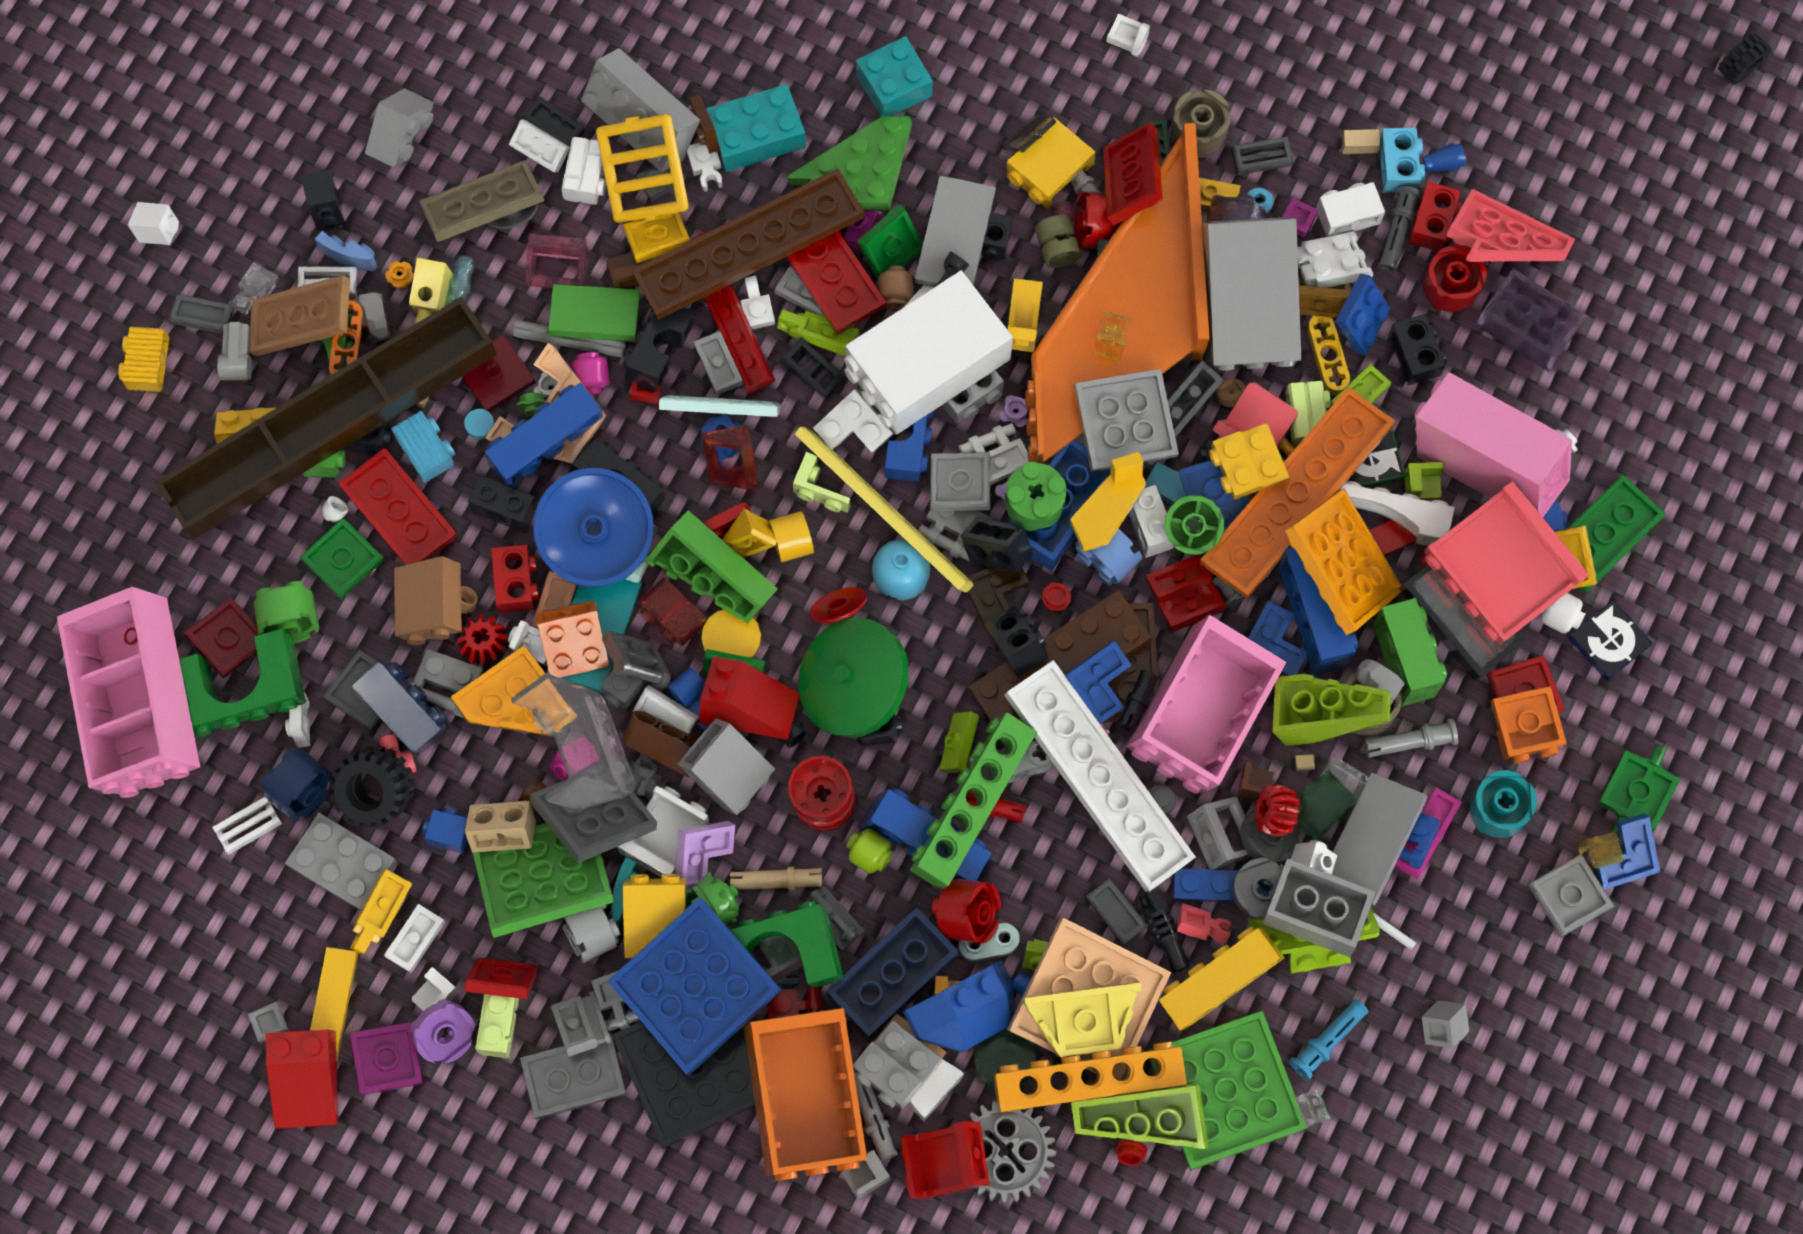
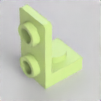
M806 452L793 482L794 493L804 501L813 502L815 500L823 503L827 509L833 512H848L850 509V498L814 485L821 468L818 467L817 456Z

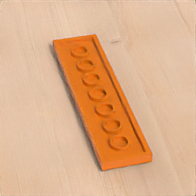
M1348 387L1283 462L1289 479L1260 490L1224 531L1219 543L1207 551L1200 559V564L1247 599L1281 560L1285 549L1292 547L1285 530L1322 502L1336 494L1393 428L1395 420Z

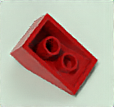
M713 656L700 698L699 723L710 725L717 718L730 723L737 731L788 740L800 693L743 661Z
M311 1030L266 1033V1067L275 1129L338 1125L336 1031Z

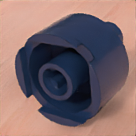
M291 748L283 755L282 762L274 771L271 770L264 775L261 785L265 787L264 797L291 820L299 821L298 816H310L325 801L329 794V791L326 790L327 784L334 780V777H332V772L307 752Z

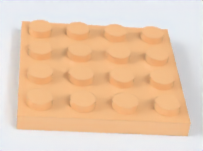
M1060 917L1023 997L1140 982L1142 988L1140 993H1137L1132 1008L1133 1014L1130 1023L1125 1029L1126 1035L1121 1049L1108 1050L1111 1051V1056L1123 1055V1048L1136 1047L1171 972ZM1021 999L1007 1030L1056 1054ZM1092 1053L1079 1054L1080 1061L1093 1059ZM1119 1062L1112 1069L1113 1077L1118 1081L1122 1079L1127 1068L1125 1064ZM1092 1067L1085 1068L1086 1070L1096 1074V1071Z

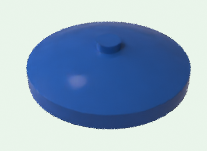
M585 468L562 476L546 490L535 512L533 530L539 554L552 572L571 584L587 588H599L621 582L641 566L652 544L654 524L651 508L646 497L632 481L608 469Z

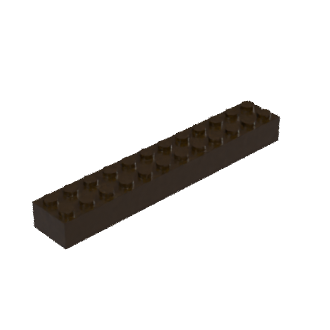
M461 296L154 483L185 532L193 541L497 355L493 342Z

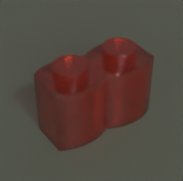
M664 577L638 601L641 608L639 612L641 617L650 625L655 622L662 628L660 634L671 645L676 642L683 647L707 622L705 615Z

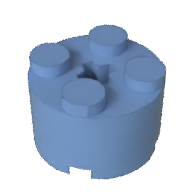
M1120 529L1117 530L1108 545L1083 552L1078 540L1075 542L1077 546L1075 549L1078 552L1076 557L1086 567L1092 564L1099 571L1097 574L1098 578L1108 587L1113 583L1118 584L1143 559L1140 551L1136 554L1130 549L1133 545L1132 541Z

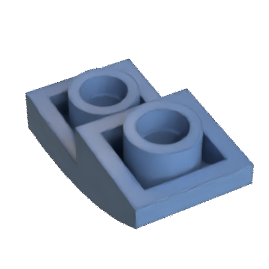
M323 231L315 238L319 251L331 259L361 270H376L375 253L366 244L362 243L359 245L351 239L345 245L337 236L332 235L330 237Z

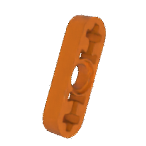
M349 300L348 310H352L355 315L351 319V328H347V333L333 336L329 363L330 375L341 368V356L347 357V365L359 358L363 311L361 306L355 301ZM343 336H350L355 340V343L351 348L343 349L338 345L339 339Z

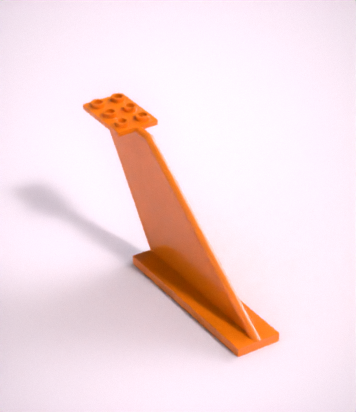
M1184 123L1181 136L1160 165L1163 199L1154 206L1147 207L1134 214L1130 219L1121 222L1031 355L1032 380H1028L1027 391H1025V406L1029 408V418H1027L1026 422L1027 436H1030L1028 462L1045 463L1083 434L1073 387L1075 383L1161 369L1162 374H1164L1189 354L1190 360L1203 359L1210 337L1196 123Z

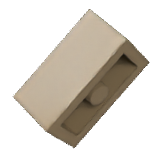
M1379 129L1344 130L1341 137L1342 154L1378 153L1380 148Z

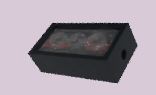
M1427 564L1398 589L1407 600L1417 599L1418 605L1423 606L1425 609L1427 624L1472 679L1476 680L1524 643L1526 638L1520 631H1517L1501 645L1496 641L1491 642L1483 633L1482 628L1484 626L1477 617L1473 619L1463 607L1465 602L1458 593L1453 595L1445 586V577L1439 570L1435 572Z

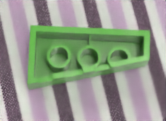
M689 510L670 528L644 561L652 567L657 564L667 570L666 575L672 579L677 580L680 578L692 585L691 590L697 594H707L714 598L717 606L747 624L778 590L777 587Z

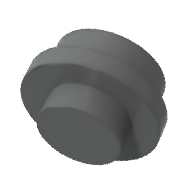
M1156 785L1149 790V793L1165 815L1173 810L1176 804V796L1171 788L1165 785Z

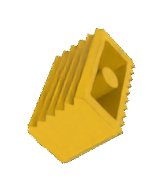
M129 327L128 336H124L122 342L123 352L126 353L124 363H120L118 370L119 379L122 380L127 390L162 392L170 338L165 329Z

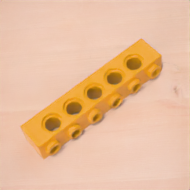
M1171 1041L1153 1044L1154 1050L1142 1052L1141 1046L1123 1048V1055L1111 1056V1051L1092 1053L1093 1059L1080 1061V1055L1062 1057V1064L1050 1065L1049 1060L1030 1062L1031 1068L1019 1070L1018 1064L1000 1066V1073L993 1074L997 1108L999 1112L1187 1085L1181 1047H1173ZM1148 1058L1155 1059L1158 1064V1070L1152 1076L1146 1075L1143 1070V1064ZM1119 1062L1127 1067V1075L1120 1081L1116 1080L1112 1074L1114 1065ZM1087 1067H1092L1097 1074L1096 1081L1091 1085H1086L1081 1079L1082 1071ZM1060 1071L1066 1077V1084L1062 1089L1056 1090L1051 1086L1050 1078L1055 1072ZM1025 1076H1030L1035 1081V1089L1030 1094L1022 1093L1019 1088L1020 1080Z

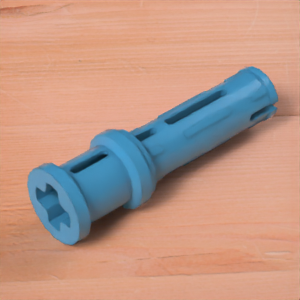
M1353 999L1349 1006L1317 1039H1309L1306 1043L1307 1047L1296 1058L1292 1057L1289 1060L1293 1070L1305 1080H1310L1313 1076L1312 1072L1323 1061L1327 1062L1330 1059V1051L1369 1013L1365 1005L1359 1000Z

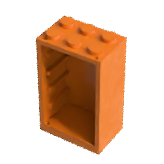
M844 1008L755 1021L743 1026L766 1176L774 1175L775 1181L798 1178L797 1171L805 1170L806 1176L829 1173L828 1166L836 1165V1171L860 1168L859 1161L867 1160Z

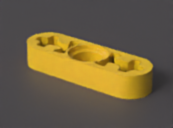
M1313 316L1309 321L1307 334L1320 379L1323 382L1325 391L1328 390L1331 395H1338L1349 385L1350 374L1335 323L1331 317ZM1317 323H1321L1322 327H1327L1324 333L1325 340L1322 342L1321 331L1319 329L1315 330ZM1324 348H1331L1335 351L1337 357L1332 361H1327L1322 358L1320 352ZM1336 367V378L1342 379L1340 386H1336L1335 382H1330L1333 376L1332 368Z

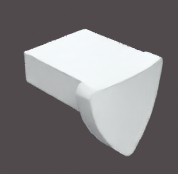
M1118 14L1106 42L1138 56L1147 41L1150 25Z

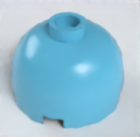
M897 539L886 543L879 549L873 559L872 577L874 584L887 597L889 595L897 598V600L914 598L924 591L930 578V562L906 540Z

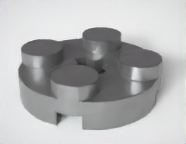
M1257 858L1247 862L1233 879L1232 893L1239 909L1249 919L1264 921L1284 867L1282 864L1278 865L1276 862L1270 861L1271 859ZM1258 882H1262L1264 886L1270 885L1271 890L1268 892L1267 897L1257 893Z

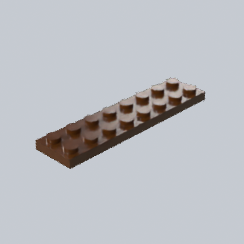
M837 168L632 269V273L656 318L659 320L864 219L865 214L840 170Z

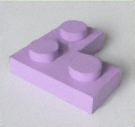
M724 821L678 830L675 874L680 875V878L687 879L686 889L693 887L695 883L707 874L708 858L733 853L735 824Z

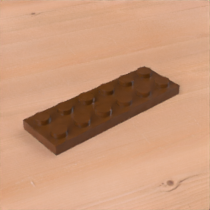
M1118 590L1046 636L1044 640L1047 645L1042 648L1048 659L1018 677L1008 662L968 687L990 721L994 717L999 718L1006 712L1022 721L1004 694L1054 660L1063 674H1065L1112 640L1117 643L1124 655L1128 657L1150 643L1152 637Z

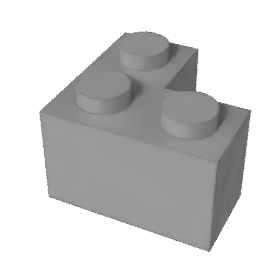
M405 88L379 102L365 154L394 168L405 161L407 162L414 150L412 146L414 136L420 131L427 129L432 123L433 113L431 111L434 102Z

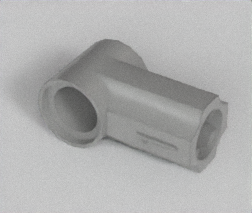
M229 322L223 326L222 354L219 355L217 363L220 381H250L252 361L248 353L250 326L248 324Z

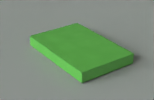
M553 284L548 336L635 342L640 290Z

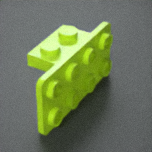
M1371 906L1358 941L1379 936L1380 929ZM1247 917L1250 927L1252 926L1255 930L1257 928H1264L1282 955L1288 954V967L1291 974L1351 963V957L1262 924L1263 920H1252Z

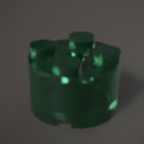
M1329 769L1316 780L1318 785L1313 781L1300 793L1302 797L1298 805V811H1300L1297 815L1298 825L1313 840H1318L1325 835L1358 802L1354 795Z

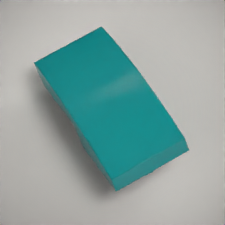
M627 857L616 878L613 890L614 902L611 907L612 918L619 928L624 921L623 884L626 879H630L631 875L639 874L637 873V863Z

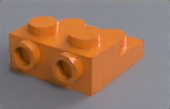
M1551 686L1495 698L1490 701L1498 727L1496 735L1504 761L1512 760L1513 765L1530 761L1529 755L1540 753L1542 758L1551 757L1559 754L1558 749L1567 744Z

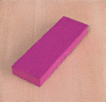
M1435 787L1421 813L1439 819L1441 825L1422 867L1416 869L1409 866V862L1401 859L1397 860L1394 867L1418 880L1462 802ZM1406 842L1404 848L1414 851L1417 846Z

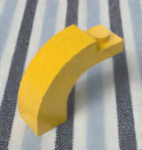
M1014 278L1007 329L1013 336L1012 350L1034 352L1043 282Z

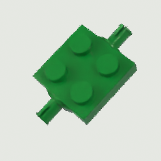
M1658 744L1655 745L1649 759L1638 757L1626 750L1598 802V805L1612 811L1619 817L1618 821L1643 813L1647 814L1650 817L1652 832L1655 831L1680 781V778L1668 773L1660 765L1667 749L1663 747L1660 750L1661 745ZM1617 823L1611 831L1613 835L1618 833Z

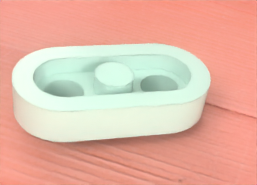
M1000 923L992 939L987 943H980L978 949H971L968 945L969 942L959 941V952L964 959L970 962L1006 956L1017 949L1019 933L1011 924ZM1006 933L1009 935L1010 940L1007 943H1002L998 936Z

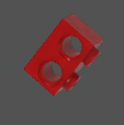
M1427 181L1408 243L1439 252L1443 249L1445 243L1451 244L1452 238L1446 235L1451 226L1452 219L1456 218L1463 203L1458 201L1460 190ZM1435 203H1443L1447 208H1439ZM1428 227L1436 228L1439 233L1430 232Z
M527 545L491 548L495 600L498 612L509 613L535 610L534 600H539L538 583L532 582V572L537 571L535 554H530ZM511 561H522V565L518 569L508 568V564ZM515 588L525 590L524 594L518 598L510 596L511 591Z

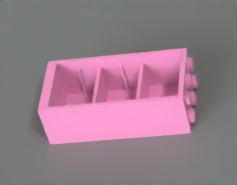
M130 587L57 616L88 787L101 790L103 794L114 793L119 794L121 798H129L138 795V791L141 789L160 787L164 785L165 780L184 778L189 775V771L200 768L167 598ZM130 627H134L136 629V633L134 630L129 631L127 633V640L129 642H132L135 639L136 634L138 641L133 645H128L124 641V634L126 630Z

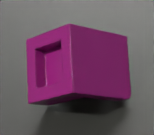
M1292 197L1282 217L1295 218L1297 235L1305 238L1309 228L1312 227L1318 209Z

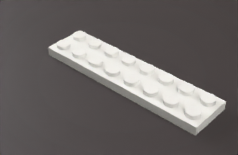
M1054 660L1004 694L1021 720L1037 731L1034 738L1145 892H1150L1196 858Z

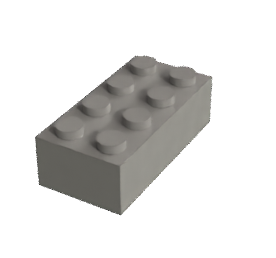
M620 48L596 60L581 99L587 107L608 125L626 122L625 118L639 116L641 119L669 114L673 122L680 162L684 160L700 122L697 116ZM662 127L620 134L635 149L665 144ZM667 155L647 159L661 172L670 168Z

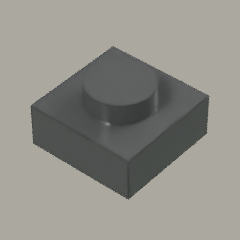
M653 165L636 175V179L668 172L666 170L661 172ZM673 184L643 190L650 201L653 202L674 188Z

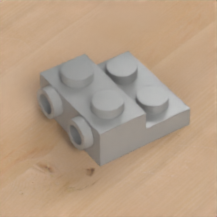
M892 1021L875 1043L871 1042L853 1064V1070L856 1073L854 1075L855 1079L867 1089L873 1086L880 1092L878 1097L890 1108L896 1105L903 1110L940 1065L942 1059L896 1022Z

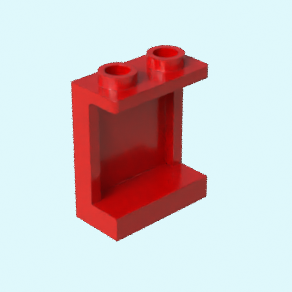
M962 1121L954 1123L953 1127L918 1135L901 1136V1155L906 1170L905 1185L911 1199H929L990 1185L980 1122Z

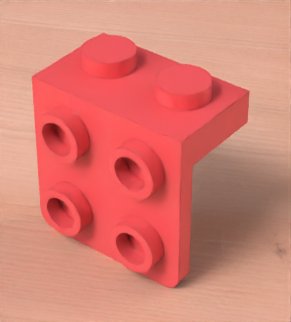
M1252 382L1247 385L1227 419L1218 420L1213 431L1219 434L1218 439L1238 431L1242 433L1267 423L1278 448L1297 418L1298 411L1259 384Z

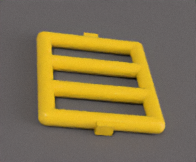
M669 114L641 119L639 116L625 118L626 122L597 128L596 135L612 215L616 223L639 219L651 221L659 219V216L684 212L688 209L689 204L673 122ZM662 127L665 144L612 154L609 142L610 136ZM667 155L670 173L617 182L614 165ZM673 184L676 201L623 211L621 193Z

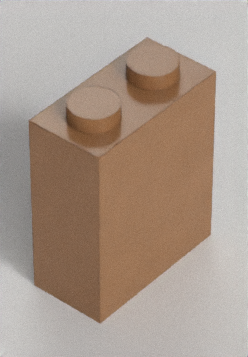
M441 556L394 568L396 637L407 640V643L410 645H422L428 639H448L450 634L462 632L460 563Z

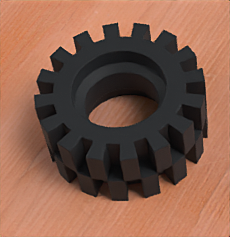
M1752 33L1749 37L1738 43L1736 48L1732 49L1723 58L1717 69L1733 85H1736L1743 81L1744 78H1747L1751 72H1754L1764 62L1763 60L1767 59L1772 52V48L1757 33Z

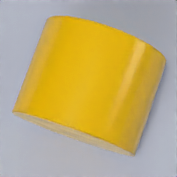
M802 511L769 520L777 540L775 548L781 563L814 553L810 532Z

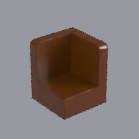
M1246 760L1242 770L1237 797L1256 801V798L1260 797L1261 789L1271 785L1274 772L1252 768L1253 762Z

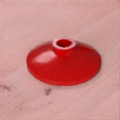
M846 587L832 591L813 604L810 609L811 618L818 623H832L852 618V615L865 605L867 601L866 592L859 587Z

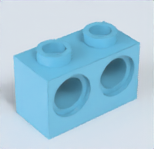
M1417 128L1382 129L1379 156L1383 193L1397 192L1400 186H1410L1418 189L1420 182L1424 181L1425 166L1420 164L1419 155H1422L1423 143L1422 138L1417 137ZM1401 144L1405 146L1407 149L1401 150L1397 148L1396 145ZM1404 170L1409 176H1403L1398 171Z

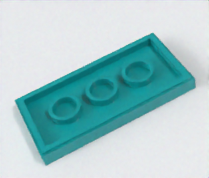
M624 579L619 583L606 587L587 588L578 586L571 605L595 600L602 635L604 636L608 630L625 635L643 585L642 582L635 583ZM607 653L608 667L557 678V680L602 693L601 685L612 672L614 662ZM547 670L546 674L550 677L549 670Z

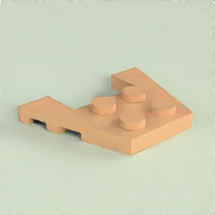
M548 343L534 363V366L558 381L546 402L551 404L560 398L559 393L569 385L575 387L581 381L557 349ZM602 410L603 418L575 441L565 440L563 442L565 447L554 459L573 464L607 416ZM499 416L486 439L493 441L500 436L502 438L506 437L512 432L511 428L514 424Z

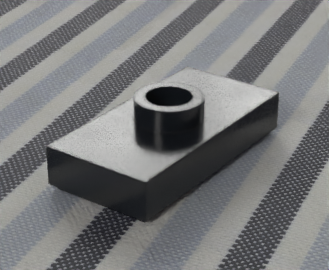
M541 96L522 116L523 120L530 122L569 147L573 137L580 138L585 133V128Z

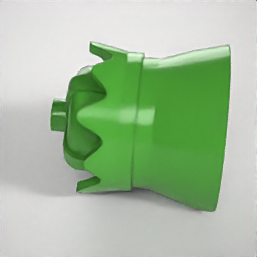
M709 872L700 881L695 883L693 887L686 889V909L701 897L727 926L737 922L735 917L739 915V905L734 897L739 894L733 884L728 886L720 878L713 879L711 872Z

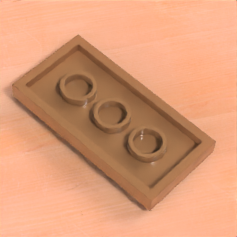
M340 275L253 299L248 353L257 357L347 333L350 279Z

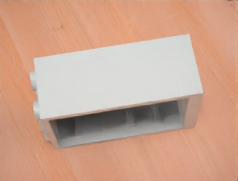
M961 270L845 346L846 357L844 361L846 369L844 371L853 384L857 382L863 390L861 394L870 407L874 405L879 411L878 417L886 429L891 427L897 435L1011 360L1013 336Z

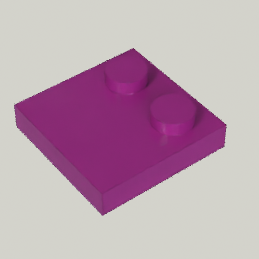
M412 1022L350 1033L360 1096L422 1085L418 1053L414 1047L410 1031Z

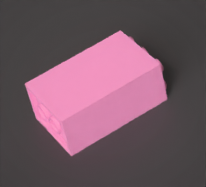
M1449 372L1443 381L1438 380L1431 391L1432 396L1426 403L1422 402L1415 412L1417 458L1426 463L1443 462L1444 469L1442 472L1490 499L1513 481L1539 514L1544 517L1570 481L1572 439Z
M1211 615L1207 616L1190 629L1150 701L1148 708L1140 719L1135 732H1133L1125 747L1132 751L1131 754L1136 759L1142 762L1149 761L1158 766V772L1169 778L1174 776L1183 782L1184 788L1193 793H1204L1219 786L1286 662Z

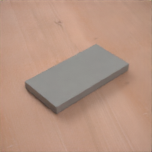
M940 175L915 276V283L935 287L945 274L944 260L949 252L952 251L969 264L963 273L974 285L996 187Z
M1371 773L1333 850V853L1338 856L1332 875L1375 891L1372 905L1375 906L1428 799L1426 794Z

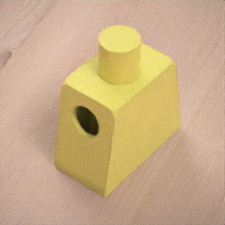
M417 258L409 300L410 307L417 313L415 324L448 305L455 276L446 263Z

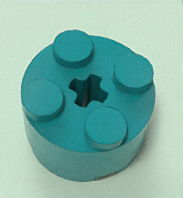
M1509 770L1496 771L1487 776L1473 792L1469 804L1470 815L1477 830L1481 833L1497 838L1510 837L1520 832L1531 820L1537 808V796L1533 786L1523 779L1522 775ZM1502 800L1503 805H1508L1506 809L1503 808L1498 801Z

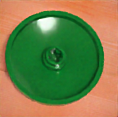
M854 617L833 623L814 639L801 663L798 687L800 700L807 716L820 729L844 738L861 737L878 730L891 719L904 698L908 684L907 656L898 637L890 629L878 622L867 618Z

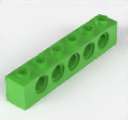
M1008 712L999 718L994 717L985 730L989 734L984 743L979 742L971 754V758L974 761L969 769L965 767L956 780V783L959 784L954 794L949 793L941 806L944 810L939 820L935 818L928 827L926 834L929 835V838L925 845L920 844L911 857L914 864L910 871L940 890L949 886L1037 733L1036 730ZM996 741L1005 745V755L997 752L995 747ZM981 767H986L990 770L992 775L990 781L982 777ZM967 792H971L976 796V806H972L966 801ZM952 817L960 820L962 824L961 832H957L952 828ZM937 843H941L946 847V858H942L937 854Z

